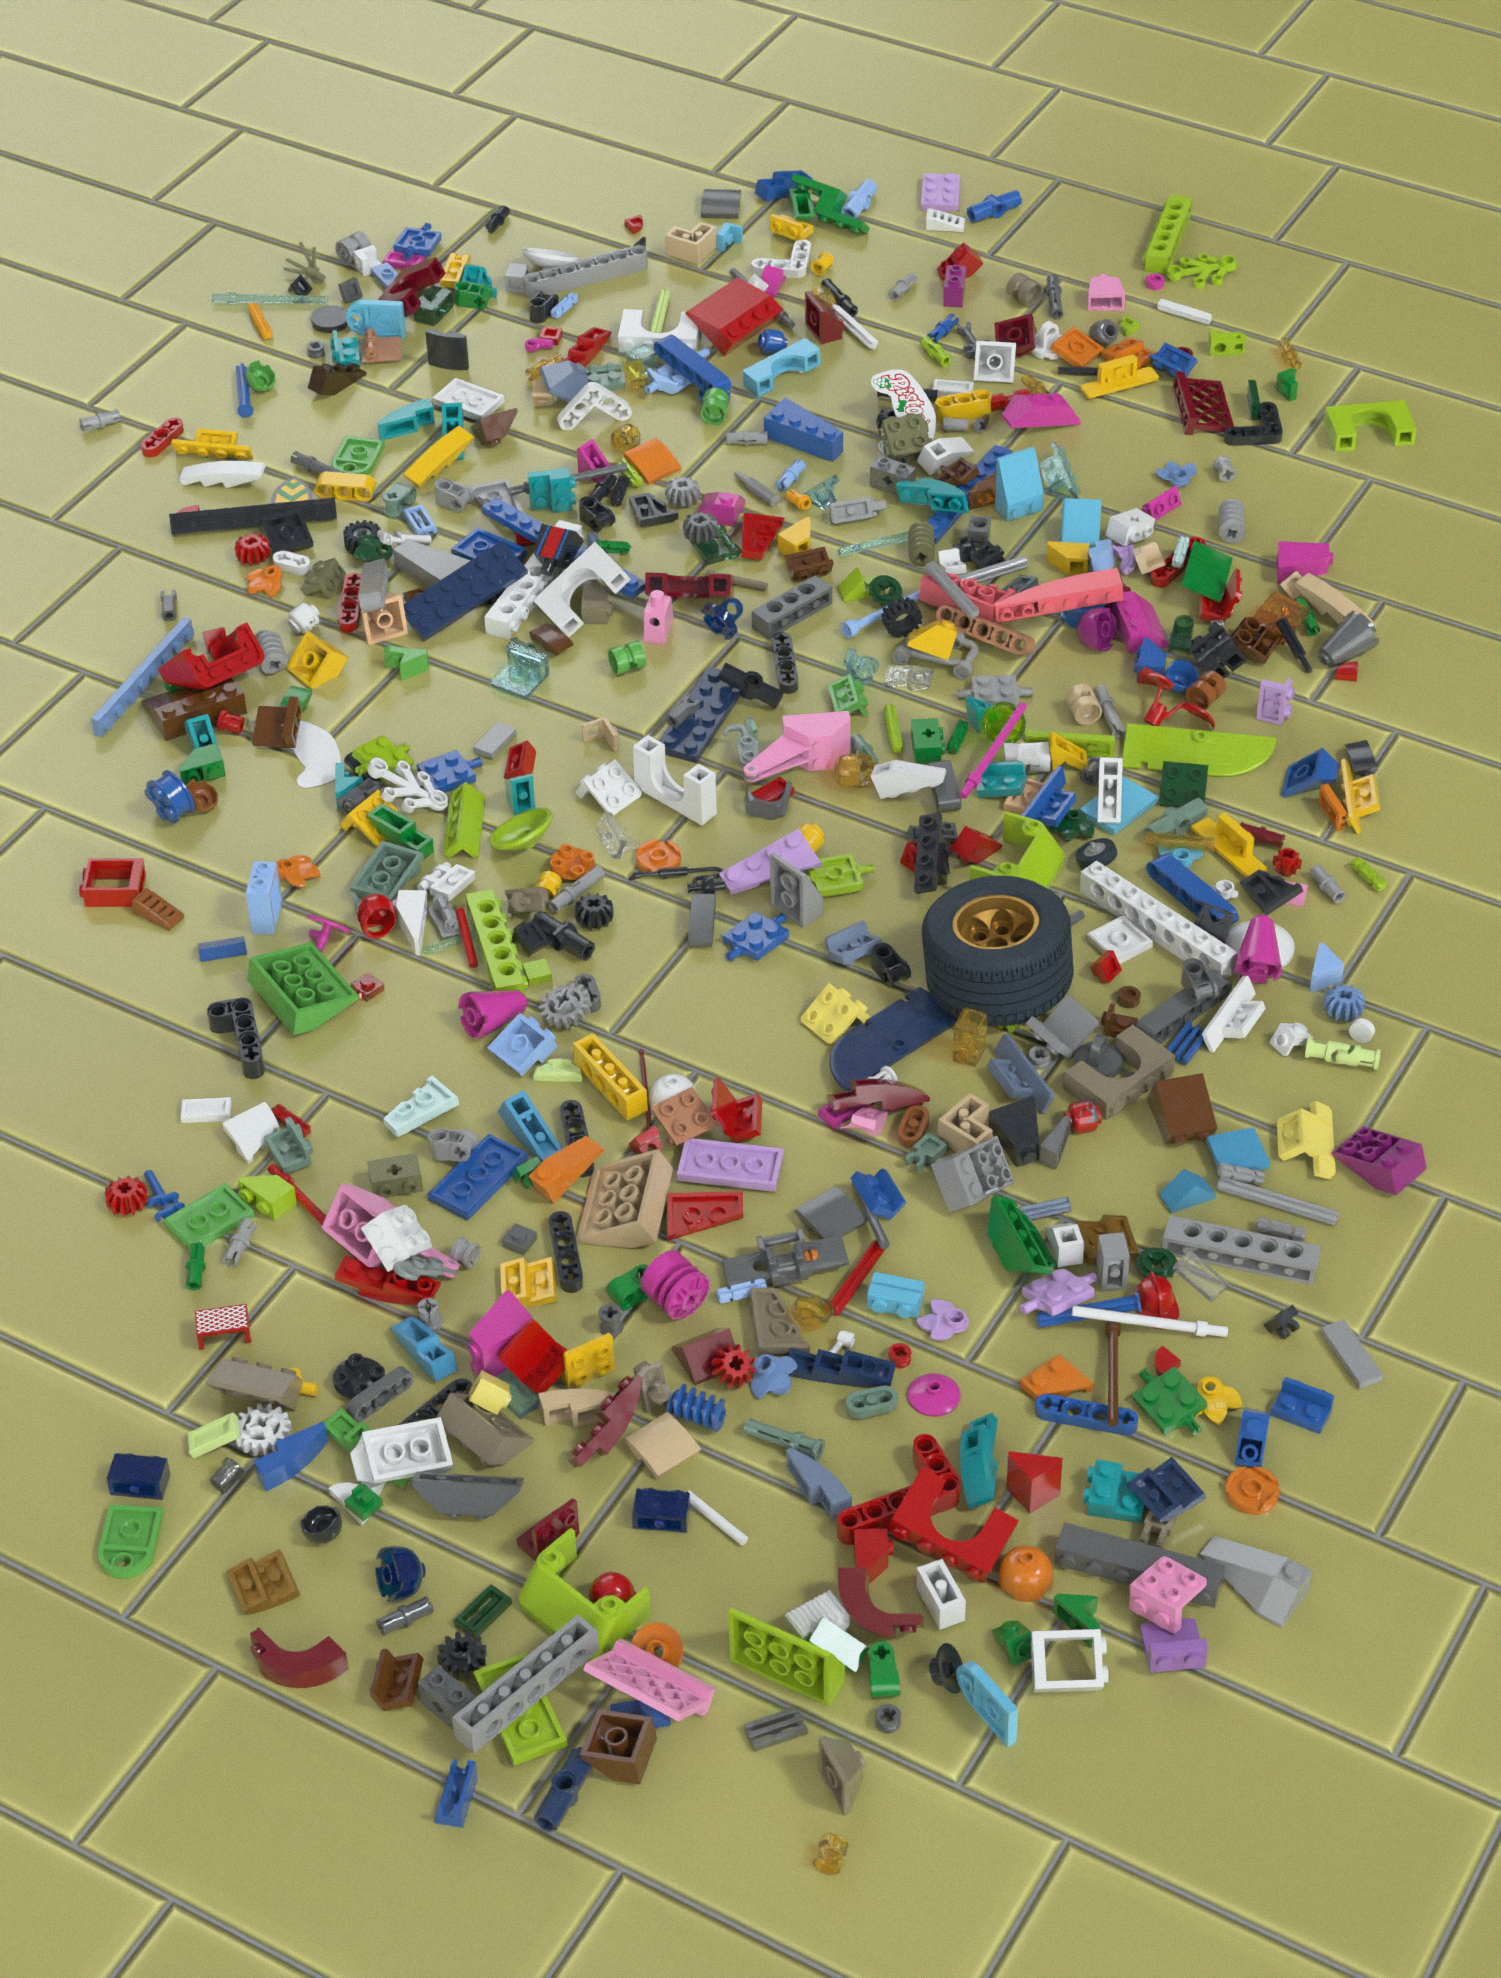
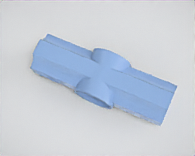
M866 179L856 191H850L848 201L842 208L841 214L856 219L862 210H868L871 198L877 191V185L873 180Z

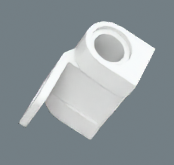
M1004 743L1003 762L1022 761L1026 773L1050 772L1049 743Z

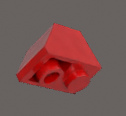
M963 242L954 249L953 253L946 260L941 262L937 271L941 279L945 281L947 265L966 266V278H969L983 265L979 254Z

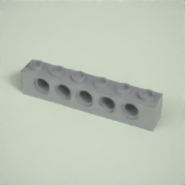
M1169 1215L1162 1244L1163 1249L1170 1251L1177 1258L1308 1285H1314L1321 1246L1171 1215Z
M576 1615L452 1717L454 1737L475 1754L599 1651L597 1630L579 1615Z

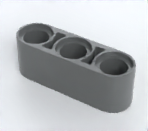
M951 760L928 762V766L946 769L943 783L936 787H931L937 811L960 810V791Z
M692 893L688 931L689 946L712 947L716 894Z

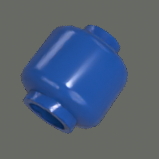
M765 329L758 336L757 345L763 354L773 355L787 348L788 340L780 330Z

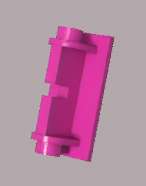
M1177 485L1164 491V493L1150 502L1145 503L1141 511L1155 518L1156 521L1180 506L1182 503Z

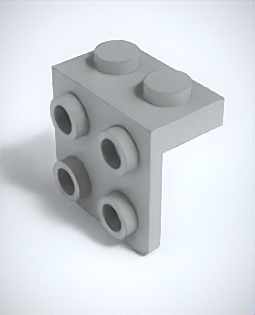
M1067 995L1044 1023L1031 1016L1026 1024L1033 1029L1031 1034L1041 1042L1045 1040L1048 1043L1045 1047L1057 1056L1061 1053L1070 1059L1097 1027L1099 1021L1073 997Z

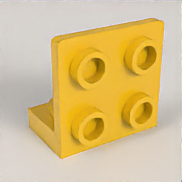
M379 789L348 813L340 824L345 831L349 830L352 826L355 829L358 827L376 847L382 841L387 842V840L367 819V814L382 803L399 812L391 802H386L382 799V793Z
M610 1333L564 1353L565 1371L559 1377L568 1389L584 1385L592 1379L615 1370L613 1336Z

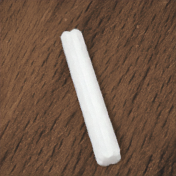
M832 305L831 309H834L838 318L842 319L844 326L869 349H876L878 341L839 305Z

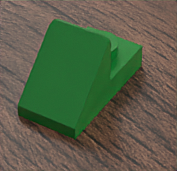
M1059 1593L1054 1596L1053 1614L1071 1630L1101 1628L1098 1620L1093 1616L1097 1611L1098 1598L1096 1596ZM1084 1639V1640H1082V1641H1084L1090 1648L1093 1647V1645H1092V1639Z

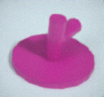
M311 914L306 916L307 919L323 926L321 931L311 929L308 933L310 938L317 940L315 946L320 951L324 950L331 929L345 934H350L351 932L350 929Z

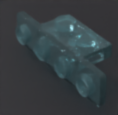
M1053 441L1051 445L1055 454L1038 464L1044 485L1050 494L1066 485L1073 498L1080 499L1079 493L1081 490L1077 483L1074 482L1076 477L1071 470L1072 466L1069 460L1066 458L1067 453L1062 445L1058 446Z

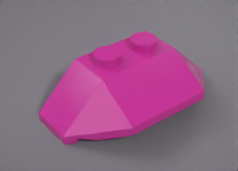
M1058 393L1013 395L1002 414V418L1010 428L1081 424L1079 417L1063 396Z

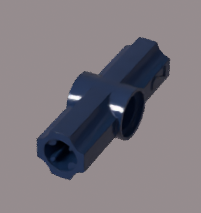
M582 1747L573 1748L561 1770L552 1776V1786L534 1815V1822L541 1829L549 1832L557 1830L569 1808L577 1803L579 1798L578 1792L593 1768L581 1759Z

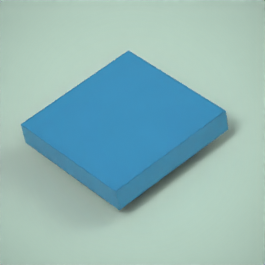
M1254 1127L1206 1137V1144L1217 1168L1219 1164L1225 1163L1230 1166L1250 1168V1170L1270 1169V1161Z

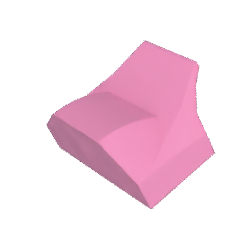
M862 1107L852 1115L851 1122L846 1123L840 1129L860 1128L868 1135L877 1137L882 1133L888 1111Z

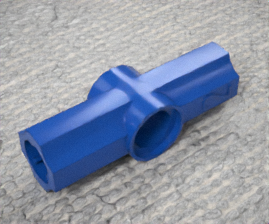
M1013 190L999 196L993 194L986 196L983 202L967 208L969 220L974 223L990 216L1000 218L1007 210L1022 204L1020 192Z

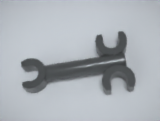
M966 322V327H961L960 324H957V333L965 336L970 343L963 345V353H967V359L975 358L977 340L971 332L972 324L970 322Z

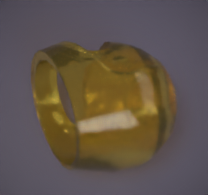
M865 753L842 755L836 759L833 765V777L845 789L853 790L868 787L872 783L871 774L875 761L872 756ZM865 759L867 762V774L864 780L860 782V768Z

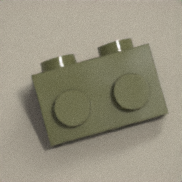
M335 558L326 561L320 560L312 566L311 573L304 579L305 582L300 589L305 596L321 590L327 599L332 598L346 575L343 567Z

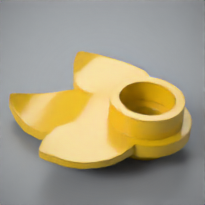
M1207 1376L1198 1382L1197 1391L1207 1401L1208 1407L1196 1416L1205 1413L1212 1422L1221 1425L1226 1417L1228 1408H1242V1400L1238 1392L1232 1387L1223 1386L1218 1378ZM1212 1385L1215 1387V1389L1212 1391L1206 1390V1386Z

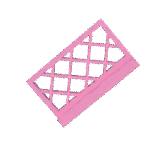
M622 1638L616 1641L612 1651L587 1662L583 1670L677 1721H681L694 1713L701 1716L706 1715L716 1690L713 1686Z

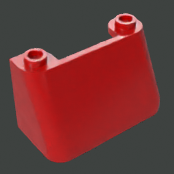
M246 622L211 646L210 654L214 660L213 662L209 663L204 654L199 656L192 654L191 648L181 651L157 670L162 679L169 685L206 690L257 667L264 660V652L249 624Z

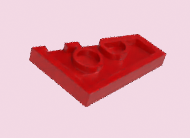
M744 513L741 557L762 560L784 525L785 517Z

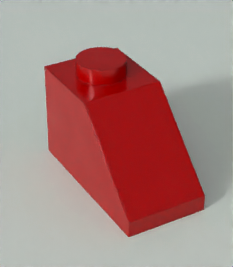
M964 826L951 849L958 853L957 858L964 863L969 864L971 861L979 864L1000 850L1003 845L983 832Z
M887 1528L854 1529L855 1568H867L869 1570V1584L888 1568L889 1556H894L893 1539H888Z

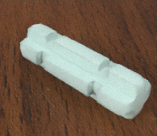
M1181 536L1178 538L1172 559V566L1174 568L1178 567L1180 569L1183 567V561L1189 547L1188 537L1184 538Z

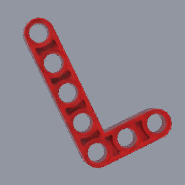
M930 1434L916 1436L913 1440L912 1460L917 1471L920 1472L921 1468L924 1467L946 1480L943 1491L931 1510V1516L952 1509L959 1504L961 1482L937 1440ZM911 1485L841 1511L837 1517L838 1540L845 1545H854V1529L887 1528V1532H889L888 1528L891 1519Z

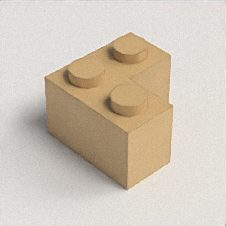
M700 222L691 231L674 226L665 234V254L698 265L717 247V227Z
M969 1093L938 1120V1138L948 1143V1147L956 1152L992 1138L993 1130L987 1127L989 1104Z

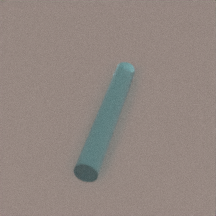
M475 930L470 931L472 940L476 939ZM461 934L423 946L421 950L424 955H428L463 943Z

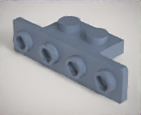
M1003 1034L994 1050L999 1059H990L987 1065L988 1069L1010 1098H1027L1033 1095L1037 1110L1040 1113H1046L1055 1097L1054 1093L1010 1035Z

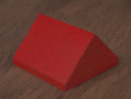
M1008 1451L1006 1489L1029 1513L1034 1512L1060 1496L1063 1458Z

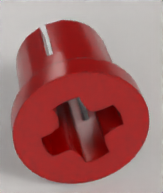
M222 710L217 721V730L241 734L245 718L230 714L227 710Z

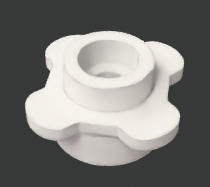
M1220 880L1216 883V886L1211 887L1227 901L1238 897V892L1234 890V884L1229 880Z

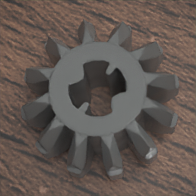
M703 511L687 515L683 523L685 539L690 540V543L697 542L698 545L703 542L707 544L708 541H714V537L717 536L718 532L716 517L711 516V513L704 514Z

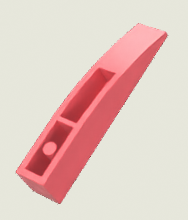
M1118 568L1074 575L1044 583L995 603L996 623L1123 601V584Z

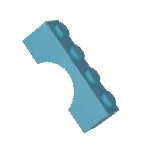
M806 338L743 370L744 387L757 397L768 393L774 389L773 380L780 373L792 370L806 373L821 365L820 348Z

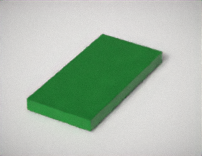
M1194 541L1181 585L1220 602L1224 594L1233 557Z

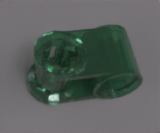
M1188 615L1176 617L1169 638L1168 652L1175 650L1183 651L1187 654L1191 653L1190 647H1192L1194 620Z

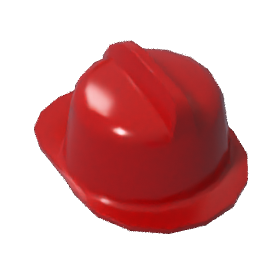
M1153 1271L1150 1272L1148 1277L1142 1279L1140 1284L1133 1290V1295H1135V1292H1138L1142 1312L1139 1313L1138 1311V1314L1178 1320L1179 1307L1171 1283L1166 1278L1155 1275Z

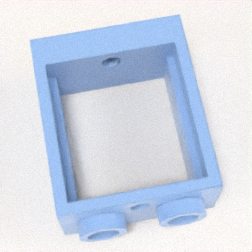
M253 861L246 890L252 934L275 935L282 907L277 862Z

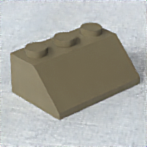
M233 1356L231 1360L222 1358L208 1377L206 1385L224 1395L267 1405L270 1403L272 1406H280L281 1408L295 1411L303 1380L296 1376L297 1372L294 1370L281 1368L279 1372L271 1370V1365L257 1362L256 1366L247 1364V1360Z
M450 1393L436 1417H441L444 1431L447 1434L457 1437L461 1441L460 1445L475 1452L478 1455V1460L487 1466H492V1464L505 1465L534 1441V1438L501 1411L496 1415L470 1402L469 1394Z

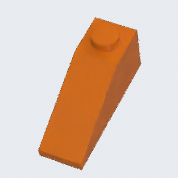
M584 1136L547 1157L529 1175V1178L536 1191L554 1204L605 1150L592 1139Z

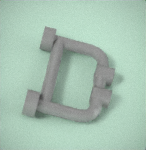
M957 631L953 648L965 647L970 649L964 660L952 657L945 660L907 646L908 638L903 646H898L895 649L892 658L899 665H906L910 658L914 657L955 667L953 670L954 675L958 679L966 680L973 671L971 664L976 658L979 649L975 642L966 639L964 633Z

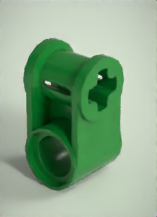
M466 281L457 282L454 285L455 304L459 307L485 309L488 305V300L492 296V289L485 284H475Z
M640 1264L608 1283L606 1293L621 1310H629L637 1303L648 1298L641 1290V1279L649 1265Z
M885 1641L875 1642L869 1648V1682L872 1698L900 1696V1680L898 1670L896 1669L894 1649Z

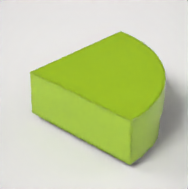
M1125 315L1121 319L1120 331L1124 336H1128L1140 329V323Z

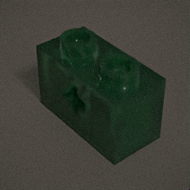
M432 285L419 298L422 304L414 313V321L435 327L454 307L452 290Z

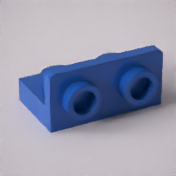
M881 1168L875 1176L871 1174L865 1175L856 1171L850 1177L867 1207L874 1214L891 1220L906 1204L904 1197L886 1169Z
M1284 1377L1281 1391L1271 1408V1416L1321 1434L1332 1413L1334 1395L1298 1380Z

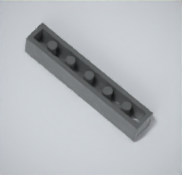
M1065 1522L1055 1547V1565L1128 1585L1134 1582L1158 1559L1163 1556L1169 1557L1207 1579L1206 1587L1190 1601L1201 1606L1213 1608L1216 1606L1225 1572V1565Z

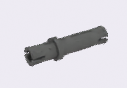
M1049 275L1046 279L1048 286L1046 293L1050 301L1051 317L1053 319H1060L1063 316L1060 296L1062 289L1059 285L1058 276Z
M298 451L293 452V455L297 456V458L291 456L290 459L291 463L303 467L309 473L314 472L319 475L322 472L345 473L317 461L313 456L308 457Z

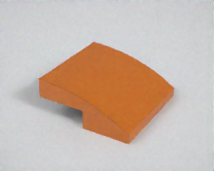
M1131 337L1101 351V355L1107 361L1134 354L1137 357V369L1152 363L1149 358L1150 353L1157 354L1155 351L1145 349L1143 341Z
M654 438L624 452V458L636 468L639 476L648 485L681 470L677 459L658 438Z

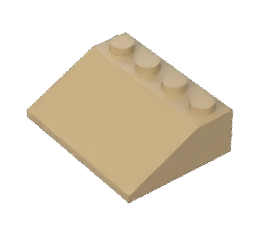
M659 1149L594 1167L576 1238L579 1244L638 1248L656 1243L673 1172L672 1166Z

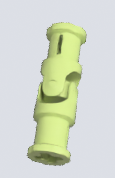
M1308 1037L1305 1058L1310 1056L1325 1059V1062L1347 1064L1354 1067L1358 1065L1373 1067L1377 1071L1381 1055V1049L1373 1051L1362 1049L1359 1045H1348L1330 1040L1328 1042L1316 1041L1312 1037Z

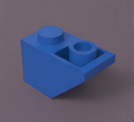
M1144 638L1142 646L1137 648V656L1133 672L1137 673L1136 682H1138V671L1142 670V667H1147L1162 675L1165 674L1167 654L1149 638Z
M1244 1408L1235 1464L1262 1467L1271 1412Z

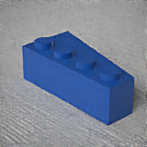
M786 397L764 417V432H768V439L831 462L843 452V431Z

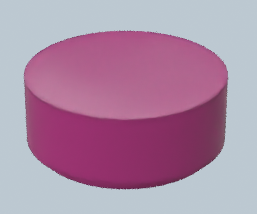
M1157 273L1149 274L1145 280V286L1151 290H1160L1165 284V278Z

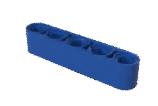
M670 334L654 343L653 347L656 355L704 393L711 388H719L725 392L731 390V381L723 372L674 335Z
M1165 853L1147 863L1146 869L1149 876L1197 917L1203 907L1198 902L1202 901L1233 913L1231 925L1238 922L1239 915L1236 908L1171 854ZM1210 909V917L1213 923L1221 920L1226 915Z

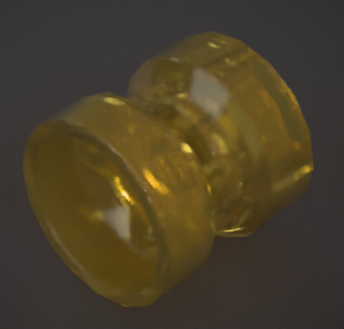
M823 1834L819 1841L820 1851L815 1853L812 1861L814 1868L827 1875L839 1874L843 1865L842 1857L847 1854L849 1848L847 1840L837 1834Z

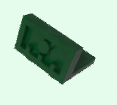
M1163 761L1159 805L1181 807L1197 798L1203 800L1205 804L1208 765Z

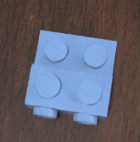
M519 1013L487 1048L520 1076H523L537 1060L543 1063L558 1045L554 1041L556 1036L550 1030L545 1028L543 1031L539 1028L540 1024L533 1017L529 1016L526 1018Z

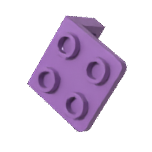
M1182 1619L1181 1629L1176 1634L1159 1627L1153 1622H1146L1141 1625V1635L1150 1673L1206 1667L1208 1645L1206 1638L1200 1639L1197 1623L1194 1619Z

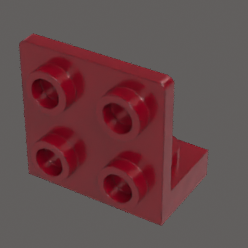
M571 1498L517 1538V1546L536 1561L543 1550L570 1528L575 1530L576 1538L580 1534L577 1501Z

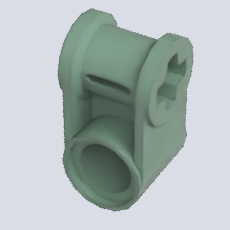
M395 482L383 494V500L386 504L384 515L389 518L401 516L403 510L415 502L417 496L416 488Z

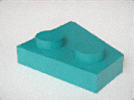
M466 264L462 281L485 284L492 289L491 297L496 298L497 289L493 288L492 280L487 275L488 272L485 267Z

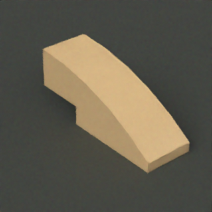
M563 1389L538 1393L539 1407L544 1424L547 1426L571 1420L574 1428L602 1421L596 1415L601 1409L599 1404L608 1395L613 1397L615 1393L595 1389Z

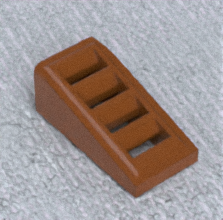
M147 888L132 900L135 914L169 931L184 918V914Z

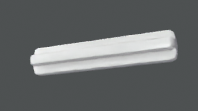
M1161 299L1158 302V310L1209 325L1212 321V314L1165 299Z

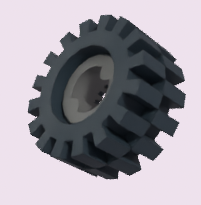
M358 520L355 521L356 524L351 522L349 526H346L345 530H343L346 550L350 554H354L357 547L361 545L359 537L362 535H371L380 541V538H377V533L380 530L377 523L373 524V521L367 523L366 520L360 523Z

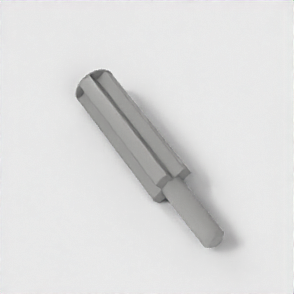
M739 471L735 472L734 475L746 484L745 487L769 505L776 506L779 503L780 497L753 477L749 479Z

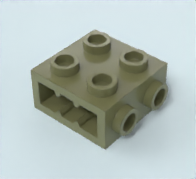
M909 413L897 418L891 416L882 421L878 433L880 440L884 441L885 457L901 463L918 460L923 447L933 442L932 438L928 436L927 420L923 419L922 413Z

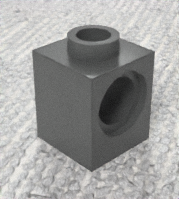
M970 515L967 530L968 542L972 541L975 548H980L990 539L991 517Z

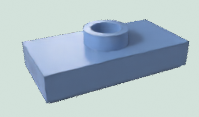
M388 262L371 267V274L385 289L398 275Z

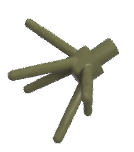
M299 242L302 252L309 263L308 267L286 258V262L302 270L284 267L283 270L306 275L304 276L305 280L308 278L313 280L315 278L322 283L326 276L321 274L319 268L316 267V247L312 248L311 260L303 243Z

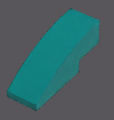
M429 398L405 405L378 421L379 440L418 432V427L435 423L434 407Z

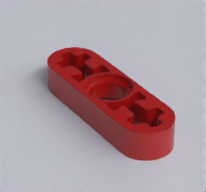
M180 418L166 420L141 443L142 454L148 458L158 456L171 444L172 439H177L184 432L183 421Z

